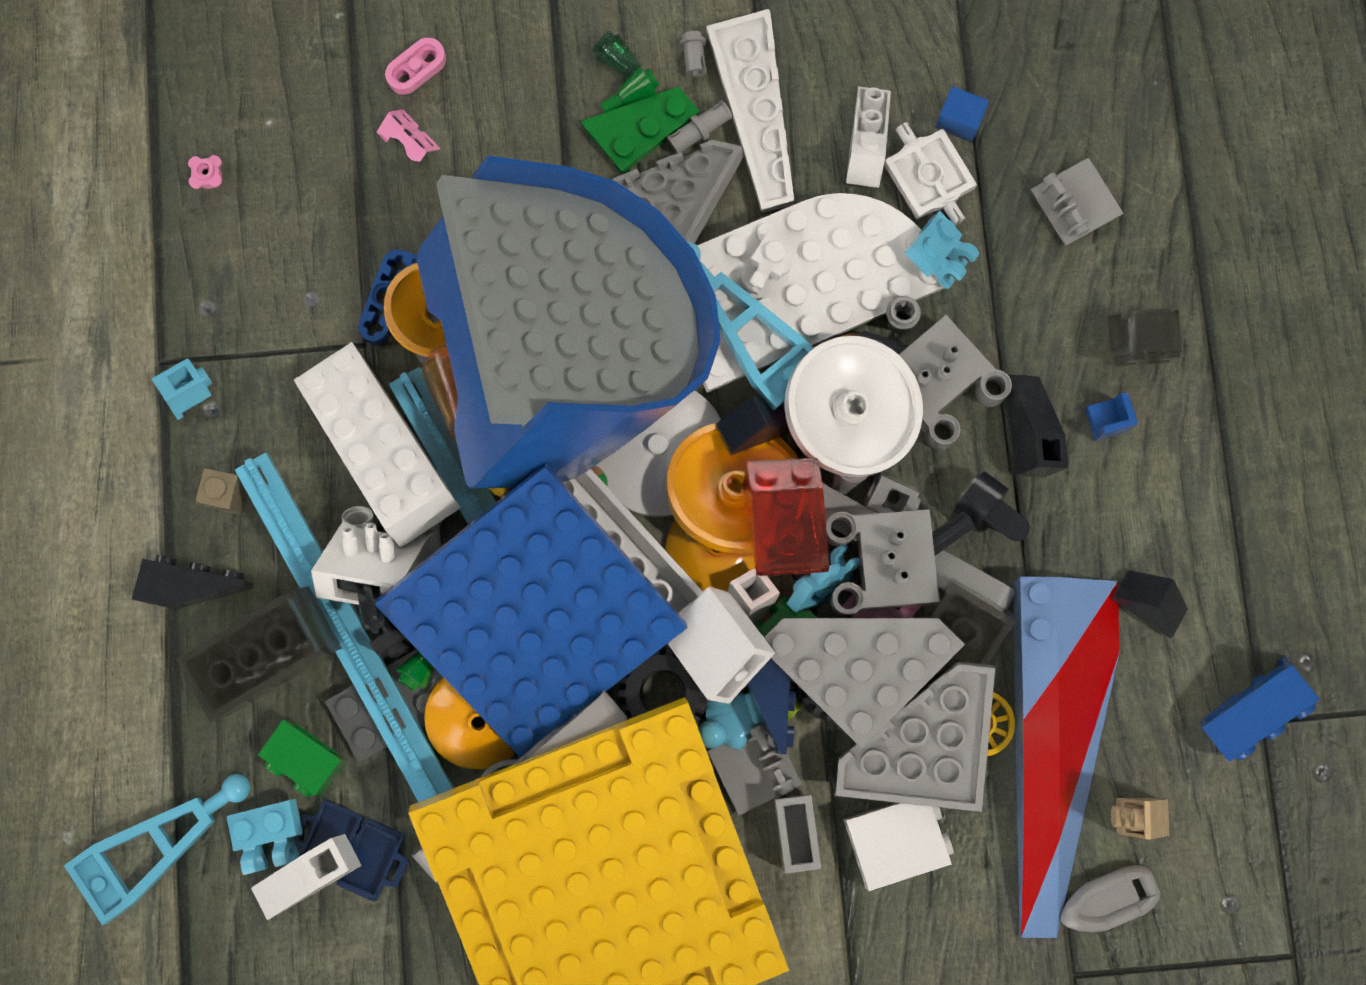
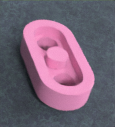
M434 38L420 39L390 62L385 71V77L390 88L398 94H410L437 74L446 63V54L442 44ZM427 56H435L432 62L424 61ZM404 75L409 76L408 81L399 82L400 77Z

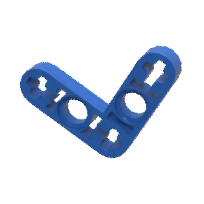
M392 250L384 256L358 325L359 333L369 344H384L391 336L383 315L384 306L378 303V295L388 288L393 279L394 270L391 264H398L399 260H402L405 267L418 263V255L403 250ZM373 309H377L383 313L379 320V325L383 330L382 332H375L374 336H371V332L367 327L368 325L374 326L376 324L378 315L376 312H373Z

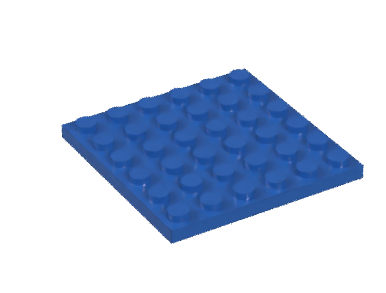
M546 463L388 589L375 602L377 608L519 757H522L556 727H561L573 717L574 713H579L580 708L584 709L601 695L603 690L606 692L687 629L685 620Z

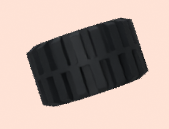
M672 649L658 650L620 680L618 698L620 700V708L627 716V720L650 711L643 702L642 691L646 681L658 673H669L680 680L684 688V697L689 703L696 723L704 713L707 698Z

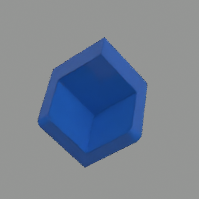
M951 86L935 128L938 130L944 129L946 133L972 142L989 103L988 100Z
M1128 392L1120 393L1114 399L1093 404L1084 409L1095 441L1128 432L1138 424Z

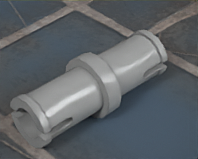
M720 100L719 103L700 116L696 114L692 116L688 124L673 134L668 135L666 139L674 152L679 154L700 139L703 141L708 139L710 132L728 120L733 119V115L726 103Z

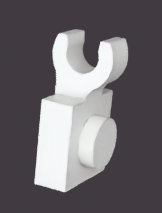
M767 231L748 262L757 269L745 288L758 295L769 276L778 281L797 248Z

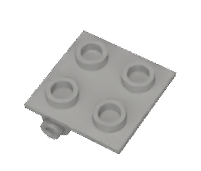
M1089 158L1058 175L1055 173L1049 174L1043 179V183L1031 189L1065 246L1124 214Z
M765 724L749 730L751 736L740 750L722 744L708 751L738 815L802 785L788 754H778Z

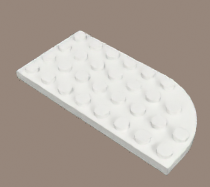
M837 193L816 196L697 245L701 252L700 261L714 277L720 272L724 273L804 337L811 346L885 315L889 302L895 297L908 296L917 301L945 289L934 274L927 277L904 253L921 229L894 207L880 200L857 194ZM767 231L796 247L797 250L779 280L777 281L769 276L758 295L745 288L757 269L748 262ZM719 288L714 292L730 322L746 310L722 289ZM756 317L737 332L758 370L776 363L793 348ZM721 332V342L709 377L703 383L706 392H710L745 376Z

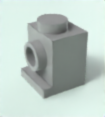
M881 471L875 474L863 501L866 507L879 513L915 511L918 509L921 499L918 498L919 491L916 487ZM890 491H898L899 495L896 500H887Z

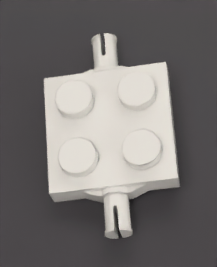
M908 122L903 123V126L901 124L895 131L905 146L900 152L885 159L884 166L915 218L919 220L933 211L944 209L954 225H957L958 222L961 223L965 216L957 206L956 201L959 197L974 190L977 186L944 129L930 136L916 138Z

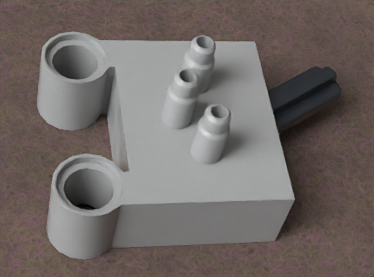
M947 315L942 317L910 346L868 331H862L859 335L860 337L876 340L891 348L910 367L922 395L923 418L921 430L925 434V441L932 449L938 451L946 450L959 437L961 429L957 419L952 415L939 413L974 383L976 384L975 395L977 400L987 407L1001 404L1011 392L1012 382L1008 374L1004 371L996 370ZM986 382L998 384L1001 394L991 395L986 389ZM937 425L947 427L950 431V439H939L934 432V427Z
M930 509L853 516L843 511L833 513L823 527L824 539L828 544L840 547L850 543L855 536L857 537L858 557L861 560L859 565L861 588L850 582L840 584L830 596L829 603L831 609L840 617H849L858 611L925 606L938 603L939 593L935 556L972 531L975 527L972 519L965 512H960L932 532ZM835 521L846 523L849 528V535L845 538L834 536L831 531V524ZM841 591L853 593L856 598L854 608L844 609L840 606L838 594Z

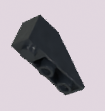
M1008 375L1012 382L1011 392L1008 395L1015 475L1047 477L1068 469L1065 432L1038 376Z
M156 555L155 561L142 558L132 600L178 610L253 589L254 584L243 580V573L223 569L222 575L209 573L210 566L190 562L188 568L176 566L177 559Z

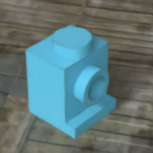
M188 358L152 378V381L177 420L184 417L182 415L184 411L212 396L207 388L212 385L210 378L202 366L195 369Z

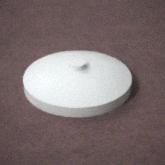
M843 336L821 343L798 362L790 375L786 387L785 415L793 439L811 461L834 474L848 477H863L877 474L890 468L910 451L921 429L923 401L913 372L895 351L873 339L860 336Z
M693 391L650 427L595 466L603 470L607 477V487L630 512L654 518L671 517L673 514L666 497V477L674 452L690 434L704 426L717 423L721 419L713 406L702 395Z

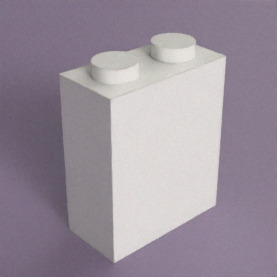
M709 586L696 597L693 605L681 616L687 623V629L668 643L707 700L729 704L775 654L774 650L729 592Z
M894 802L843 819L865 888L868 891L951 865L949 855L954 854L948 834H941L937 822L942 819L939 807Z

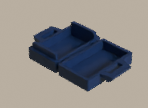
M330 800L323 801L317 816L302 814L300 817L302 831H304L308 821L313 822V825L305 842L300 841L302 835L294 836L295 845L301 849L299 857L330 838L345 834L362 866L336 880V885L373 902L378 900L384 886L397 888L409 861L399 853L406 837L405 833L370 818L363 821L364 815ZM395 860H399L401 862L393 880L390 881L387 879Z

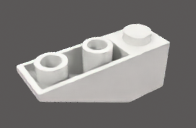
M858 86L847 165V184L879 188L886 156L891 91Z
M343 834L330 838L306 852L251 889L266 919L269 920L362 865L346 835Z

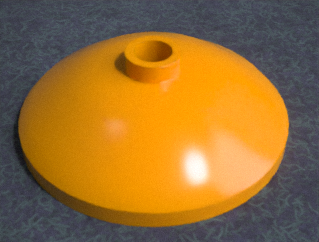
M418 263L412 264L400 271L387 288L384 298V317L387 327L393 337L409 351L428 358H449L442 322L435 323L429 320V317L434 315L427 309Z
M676 520L672 523L666 540V552L702 591H705L709 586L727 592L730 582L755 567L760 566L765 571L769 557V548L748 554L716 553L711 548L700 544L689 536Z
M442 677L428 697L424 715L427 736L435 750L447 761L468 769H486L499 761L510 759L515 754L514 750L486 721L481 727L472 725V719L481 716Z

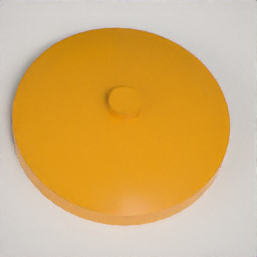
M716 423L696 430L678 446L671 458L666 477L668 505L680 527L700 544L731 554L754 553L765 550L780 542L796 525L802 513L807 494L806 477L801 462L792 448L782 438H776L730 456L716 428Z

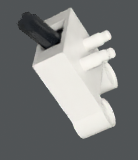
M355 506L347 509L342 514V524L311 570L317 598L359 605L364 629L377 633L379 628L385 626V617L375 605L376 599L442 547L440 529L437 523L400 548L388 533L377 531L371 509L364 506Z

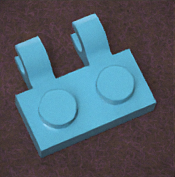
M941 211L930 218L904 252L927 277L934 274L939 283L946 289L950 288L955 281L950 274L954 275L958 281L966 274L965 266L968 261L963 256H966L970 262H974L980 254L974 245L959 241L962 234L954 223L948 220Z
M846 545L836 547L832 551L830 556L831 565L827 569L823 563L828 555L826 551L816 553L811 557V575H805L793 586L794 593L786 603L795 613L828 603L832 592L840 584L849 582L854 575L851 572L859 567L861 560L857 557L850 559L846 563L844 560V553L848 549Z
M296 799L227 816L233 851L243 849L240 861L243 875L268 869V862L263 849V844L274 842L272 860L275 867L289 864L299 857L294 836L302 835L303 831Z

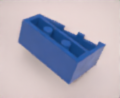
M1285 655L1276 661L1280 665L1265 677L1258 675L1251 681L1253 683L1252 686L1239 695L1230 697L1200 721L1202 729L1228 762L1235 758L1238 761L1247 758L1256 750L1255 744L1265 737L1268 740L1276 738L1286 730L1284 724L1294 717H1297L1299 720L1303 719L1317 708L1315 703L1320 700Z

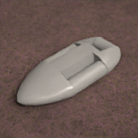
M1139 865L1122 867L1082 885L1067 901L1061 913V922L1066 927L1080 932L1108 931L1143 916L1152 910L1160 900L1161 891L1149 868ZM1139 878L1146 896L1139 898L1132 880Z

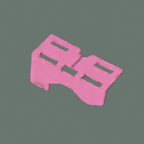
M404 109L389 112L377 130V133L385 142H388L390 137L399 139L405 147L407 156L414 161L421 162L427 152L440 150V147L424 131L418 130L419 125ZM393 116H395L402 123V125H400ZM404 129H407L412 135L409 136ZM415 139H417V140L422 144V146H423L424 148H422V147L415 141Z

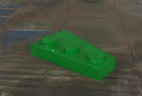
M676 87L580 121L584 131L622 175L667 141L666 137L673 134L688 124L692 116L695 114L700 116V111L680 87Z

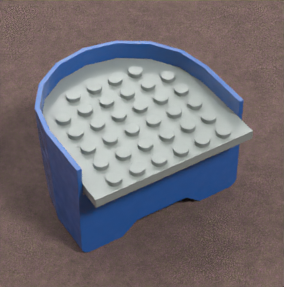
M487 155L471 178L442 175L439 178L436 186L443 216L420 246L417 262L427 309L442 322L458 394L454 432L464 478L468 487L515 488L545 463L562 482L573 480L634 439L708 379L721 342L716 295L694 249L654 206L614 180L569 166Z

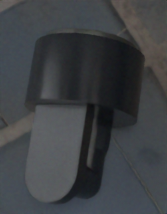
M986 471L983 473L979 472L972 479L953 505V513L957 515L960 512H965L972 519L975 526L974 529L976 530L987 522L1012 541L1025 539L1030 531L1028 520L1002 501L1009 489Z

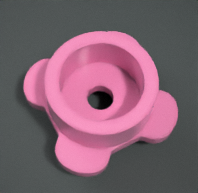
M216 155L205 159H200L197 156L192 157L188 162V166L191 168L190 186L194 189H199L200 187L205 189L219 187L222 184L221 159ZM205 169L208 170V173L206 175L203 174V170Z

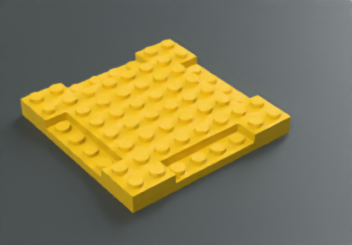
M685 697L420 801L409 807L408 814L435 882L438 881L479 985H756L789 971L715 777L689 703Z

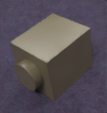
M204 468L195 502L210 509L241 515L247 491L238 475Z

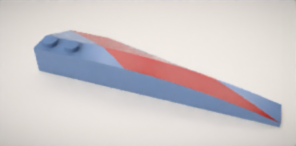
M1019 577L1012 581V589L1016 592L1013 597L1019 933L1021 938H1057L1061 913L1065 904L1120 653L1119 604L1112 600L1118 588V581L1064 577Z

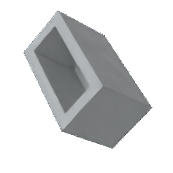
M805 794L773 799L784 873L822 869L812 796Z

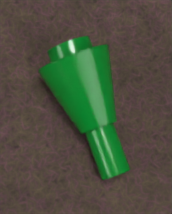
M639 66L617 90V93L600 103L604 112H608L624 104L628 105L657 95L655 88L659 86V83L649 68L643 71Z
M418 651L396 669L400 674L398 681L414 692L418 687L425 690L434 666Z

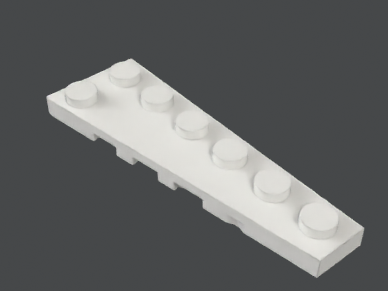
M767 9L706 26V33L729 109L733 115V122L739 142L743 147L744 158L761 214L794 205L770 11Z

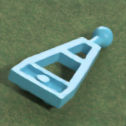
M687 241L688 244L694 249L700 261V249L696 244ZM700 261L713 291L715 292L719 288L746 309L730 322L717 300L720 332L751 386L774 411L785 401L787 383L794 368L813 348L804 337L724 273L720 272L714 277ZM755 317L793 347L762 374L758 371L737 334L741 328Z
M232 774L223 781L221 790L205 802L201 798L192 799L93 844L64 865L65 869L102 925L108 924L136 904L216 821L212 813L229 801L236 803L247 798L251 789L250 782L241 774ZM193 812L198 822L174 845L162 826ZM149 832L164 857L129 891L105 852Z

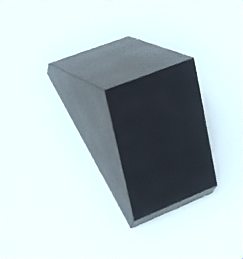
M751 396L716 423V428L730 456L791 433L781 405L773 411L762 397Z
M1131 570L1126 572L1112 597L1113 601L1169 638L1174 636L1188 610L1174 579Z

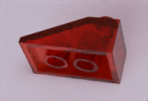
M818 458L747 461L743 480V492L756 576L828 572L829 559L824 493Z

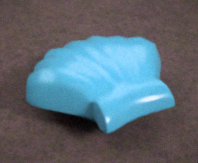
M739 692L729 704L712 700L707 701L705 707L706 721L717 720L724 725L726 739L723 744L736 750L742 749L751 736L749 730L757 725L764 724L750 692L747 694Z

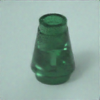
M611 31L606 32L592 50L597 55V60L627 79L639 66L642 67V64L620 35H614Z

